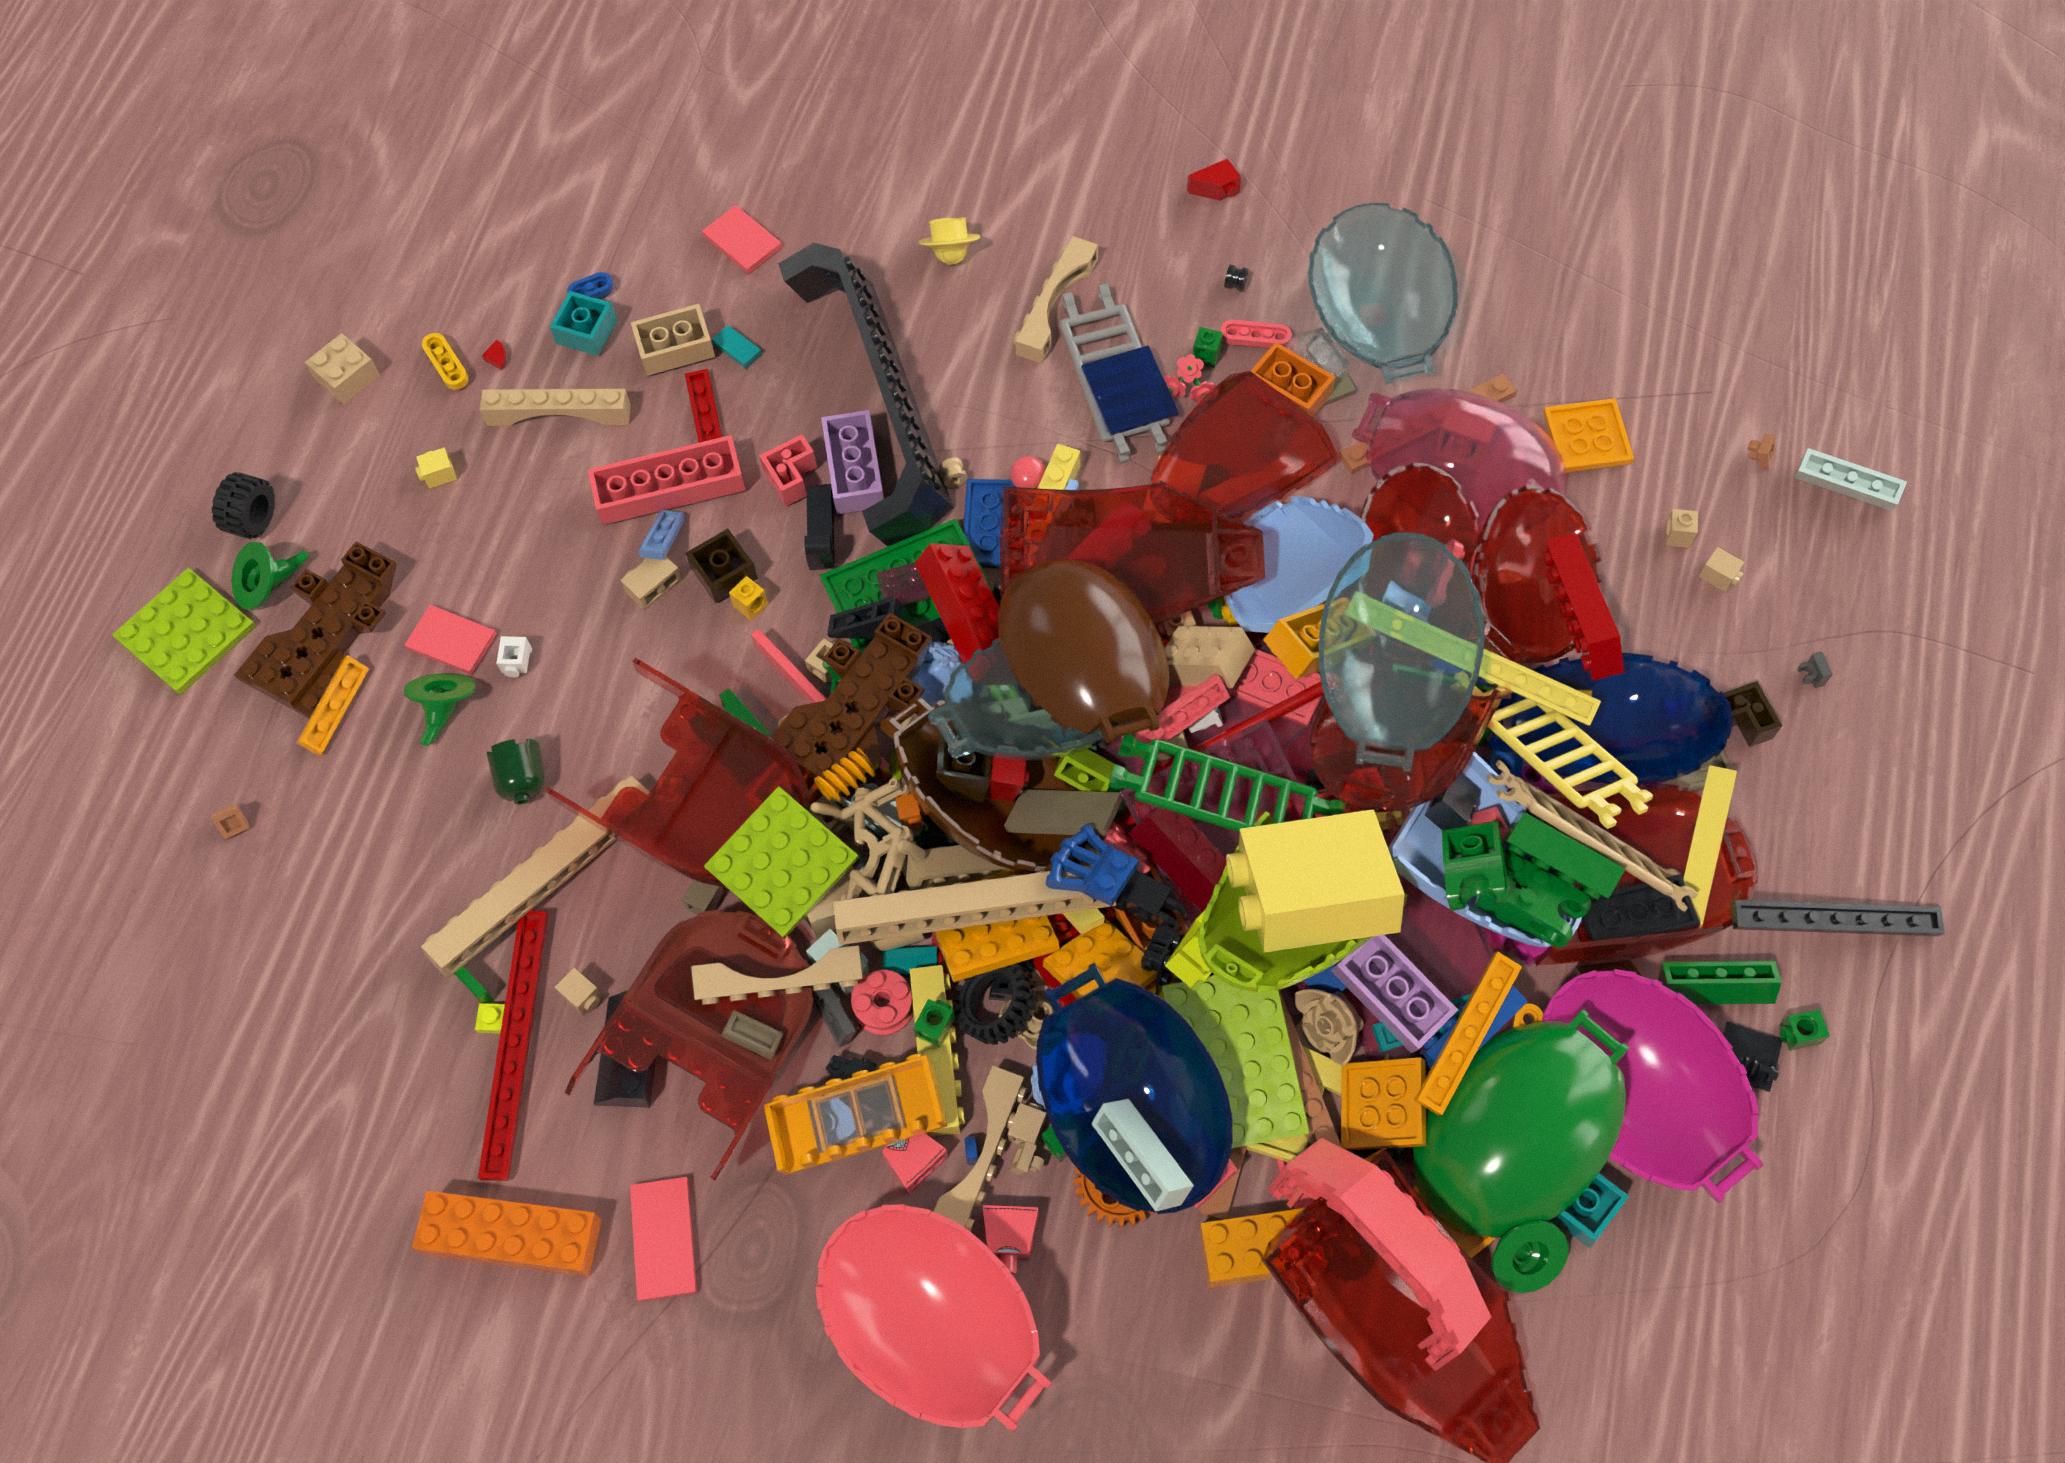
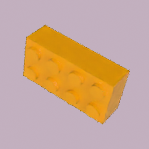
M1344 597L1279 619L1263 641L1270 648L1271 652L1284 664L1288 672L1297 680L1361 655L1376 634L1370 627L1343 616L1348 602Z
M1316 1206L1200 1224L1199 1234L1209 1288L1323 1272L1327 1266Z

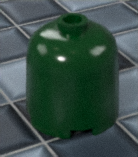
M515 739L503 741L491 746L492 752L487 751V759L495 792L502 799L514 801L517 805L530 802V799L538 795L544 786L540 744L533 739H526L527 744H516Z

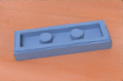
M662 509L639 548V557L664 560L685 522V513Z

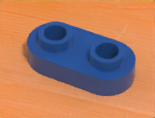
M599 272L571 283L567 293L572 291L599 299L609 295L614 289V284L609 274Z

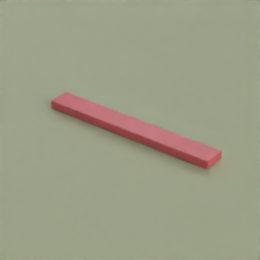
M757 629L751 634L754 646L809 703L827 700L761 630ZM840 729L835 730L836 732L838 731L839 733H842V730ZM881 756L882 762L875 772L885 781L891 776L889 763Z

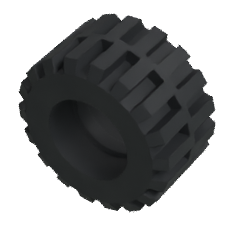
M233 472L227 475L225 480L223 479L220 482V486L217 487L212 501V518L215 526L221 531L247 539L257 538L269 526L270 520L273 517L275 509L273 486H270V482L240 472Z

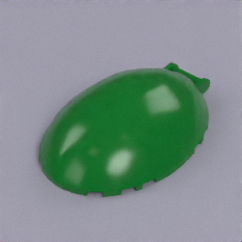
M1585 1009L1569 1025L1561 1021L1534 1022L1514 1027L1489 1039L1474 1055L1443 1115H1437L1426 1108V1146L1413 1147V1168L1417 1187L1425 1203L1433 1213L1455 1230L1471 1236L1499 1238L1503 1237L1510 1229L1524 1222L1537 1220L1547 1222L1569 1208L1591 1185L1605 1165L1620 1133L1626 1101L1624 1075L1616 1064L1630 1047L1626 1043L1621 1044L1588 1017L1589 1013ZM1580 1025L1614 1054L1609 1057L1594 1042L1579 1032L1577 1029Z

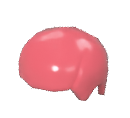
M1021 457L1013 463L1010 479L1017 488L1036 492L1046 467L1036 457Z

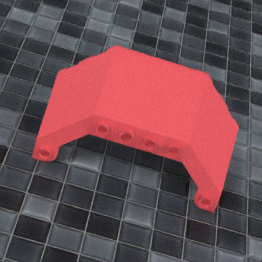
M1320 1138L1284 1166L1268 1188V1191L1277 1201L1282 1196L1289 1198L1290 1200L1287 1205L1290 1208L1304 1194L1315 1200L1321 1196L1328 1200L1326 1204L1329 1208L1346 1218L1413 1290L1420 1306L1424 1308L1427 1306L1431 1315L1426 1319L1433 1332L1426 1336L1418 1344V1347L1421 1350L1425 1347L1428 1348L1429 1355L1424 1360L1434 1371L1438 1370L1460 1355L1491 1318L1464 1257L1459 1253V1247L1437 1230L1438 1226L1433 1219L1427 1215L1424 1216L1416 1208V1203L1410 1195L1402 1193L1394 1185V1179L1388 1172L1380 1170L1376 1165Z

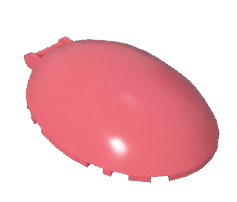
M904 1204L882 1205V1207L871 1210H863L847 1219L828 1240L817 1266L819 1268L817 1287H815L817 1306L821 1312L827 1336L830 1337L838 1351L837 1354L852 1373L869 1389L892 1406H896L915 1418L937 1425L966 1428L985 1426L996 1417L1008 1429L1014 1432L1018 1427L1017 1422L1044 1387L1047 1389L1050 1387L1052 1381L1035 1367L1040 1356L1038 1331L1031 1307L1016 1279L991 1249L969 1230L948 1217L925 1208L911 1207ZM1030 1374L1035 1380L1011 1411L1006 1414L1002 1411L1003 1407L1010 1401Z

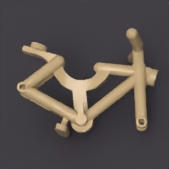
M892 778L889 783L873 791L867 788L855 789V802L842 810L835 806L818 802L811 804L812 812L831 816L849 826L854 831V843L856 846H862L866 842L870 849V856L864 869L852 870L850 872L848 893H844L841 896V901L847 898H859L862 889L870 896L894 893L906 855L917 860L924 859L925 851L912 843L913 832L909 827L904 825L897 826L876 809L910 792L906 784L900 785V781L896 778ZM865 814L890 834L884 836L883 840L879 842L878 838L865 828ZM887 853L878 884H876L871 879L878 867L880 857Z

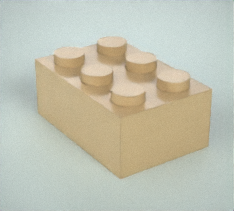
M699 304L631 322L647 376L715 357Z
M1178 626L1165 647L1169 666V686L1196 687L1212 675L1217 674L1225 688H1233L1255 651L1243 628Z

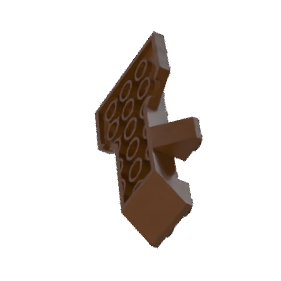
M357 541L341 559L344 565L329 584L326 579L307 569L301 573L290 588L311 605L293 629L265 636L234 674L241 682L310 719L342 662L344 652L359 634L371 633L386 614V611L380 607L390 596L397 564L395 561Z
M889 612L875 630L874 639L861 656L859 650L838 638L823 659L842 679L826 701L795 706L764 745L765 751L814 780L817 776L823 778L825 770L832 772L831 766L833 764L840 765V759L843 757L849 759L848 753L851 751L857 753V748H859L868 757L875 772L882 762L875 729L889 710H902L909 705L911 699L915 696L921 697L925 689L912 682V680L921 668L932 642V637ZM850 710H857V713L852 712L848 714ZM835 730H842V733H839L837 731L836 734H833V731ZM822 749H826V750H827L826 753H823V752H822L820 755L818 754V751H819V750H822ZM865 773V777H866V780H867V781L869 780V778L871 777V775H869L868 773ZM859 779L856 780L859 788H863L866 784ZM849 785L850 795L847 796L843 792H839V794L852 803L855 799V789Z

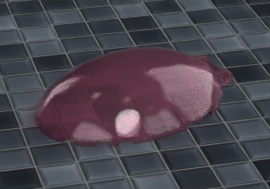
M1419 389L1391 398L1375 392L1370 394L1368 407L1358 428L1354 429L1352 437L1369 445L1365 456L1372 469V475L1382 488L1385 487L1395 496L1394 499L1400 504L1403 502L1414 509V513L1433 523L1468 534H1473L1474 532L1487 533L1489 536H1497L1500 533L1511 532L1516 534L1530 530L1532 526L1541 521L1544 522L1558 507L1566 486V468L1562 455L1548 434L1526 415L1491 398L1456 389ZM1377 408H1383L1384 410L1374 433L1368 432L1367 430Z

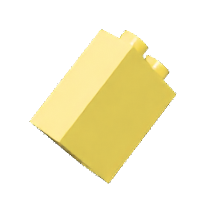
M1374 809L1240 829L1239 853L1227 854V872L1232 888L1245 886L1247 896H1241L1238 900L1241 924L1244 931H1258L1264 953L1401 932L1405 894Z

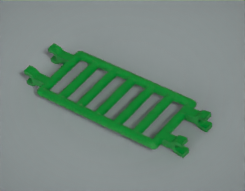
M1130 734L1123 736L1118 755L1125 757L1136 756L1145 759L1141 775L1129 773L1125 768L1114 765L1108 784L1112 788L1119 789L1124 787L1136 791L1135 798L1138 801L1236 832H1240L1242 828L1256 827L1254 823L1264 784L1280 788L1272 824L1283 823L1290 792L1306 797L1301 820L1313 818L1314 812L1324 816L1339 815L1344 812L1346 802L1341 800L1328 801L1317 797L1318 791L1315 788L1160 739H1152L1150 744L1137 741ZM1159 751L1175 756L1163 797L1147 792ZM1185 759L1201 764L1190 805L1174 800ZM1211 767L1227 772L1217 813L1200 809ZM1237 776L1253 780L1243 822L1227 817Z

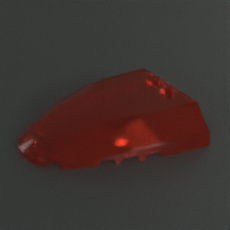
M1251 371L1230 374L1213 388L1188 414L1173 434L1151 476V497L1157 509L1172 521H1222V524L1241 518L1244 512L1254 508L1262 509L1265 503L1273 499L1281 500L1285 493L1294 488L1299 490L1334 466L1337 462L1338 453L1320 422Z

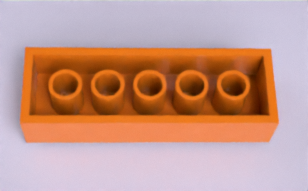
M426 1191L412 1249L425 1256L589 1277L602 1219L594 1212Z

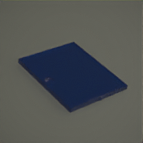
M1149 345L1081 365L1110 436L1179 415Z

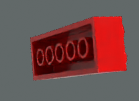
M1577 533L1546 540L1547 551L1543 552L1546 566H1549V569L1546 570L1549 585L1554 584L1552 590L1555 600L1561 601L1559 604L1560 612L1563 619H1568L1566 626L1569 635L1575 636L1573 643L1576 653L1582 654L1580 660L1584 672L1589 671L1592 681L1624 673L1620 634Z
M929 544L915 561V565L972 684L1013 685L1016 679L1006 663L999 641V625L997 623L1000 607L969 546Z

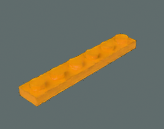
M1500 952L1493 954L1414 1099L1416 1102L1437 1115H1443L1522 966Z

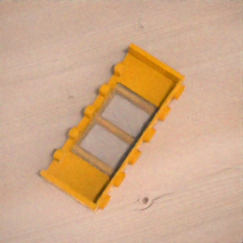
M922 1054L911 1055L906 1058L905 1062L899 1064L895 1062L882 1064L879 1066V1070L858 1071L852 1074V1078L843 1081L839 1078L832 1079L820 1088L806 1087L800 1089L797 1095L790 1097L788 1095L776 1096L771 1099L772 1102L764 1104L777 1170L784 1175L825 1163L828 1164L948 1126L933 1062L927 1055L923 1056Z

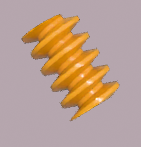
M857 748V753L854 751L848 753L849 759L845 757L840 759V765L833 764L831 766L832 772L825 770L823 778L819 776L814 778L817 787L827 800L831 801L830 799L834 798L840 802L839 792H843L848 796L850 795L849 785L854 789L859 788L856 782L857 779L863 783L867 782L865 773L872 777L875 776L872 763L861 749Z

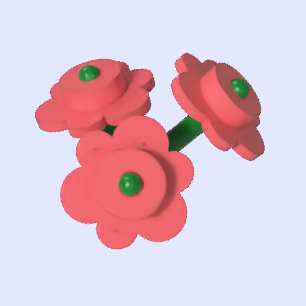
M1192 354L1188 355L1187 358L1181 357L1178 359L1177 366L1179 369L1177 370V375L1180 376L1179 379L1176 376L1171 377L1169 375H1165L1163 378L1164 388L1175 398L1186 395V385L1183 381L1187 383L1194 382L1196 386L1190 391L1192 394L1190 399L1191 401L1196 400L1197 403L1208 400L1213 395V390L1216 387L1214 383L1202 382L1200 384L1198 378L1202 375L1200 370L1203 368L1204 363L1201 359H1195V356Z

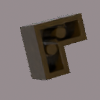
M1757 681L1710 697L1702 709V713L1713 733L1737 725L1749 747L1772 740L1782 727L1780 720Z

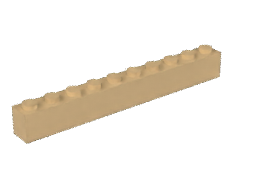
M632 775L626 780L620 781L607 796L599 798L591 809L586 813L579 814L570 826L565 830L558 831L553 839L544 847L536 849L527 861L515 866L511 874L502 881L494 883L490 890L481 898L473 900L463 913L451 918L447 925L438 933L430 935L421 946L426 958L448 979L654 809L653 795Z
M1093 865L1083 867L1091 869ZM1064 870L1061 872L1062 878L1084 880ZM1039 871L1026 875H1011L998 879H983L970 883H955L941 887H927L913 891L904 890L885 895L875 894L870 897L847 898L842 901L833 902L839 945L1110 907V905L1082 892L1047 887L1045 884L1046 877L1050 874V871Z

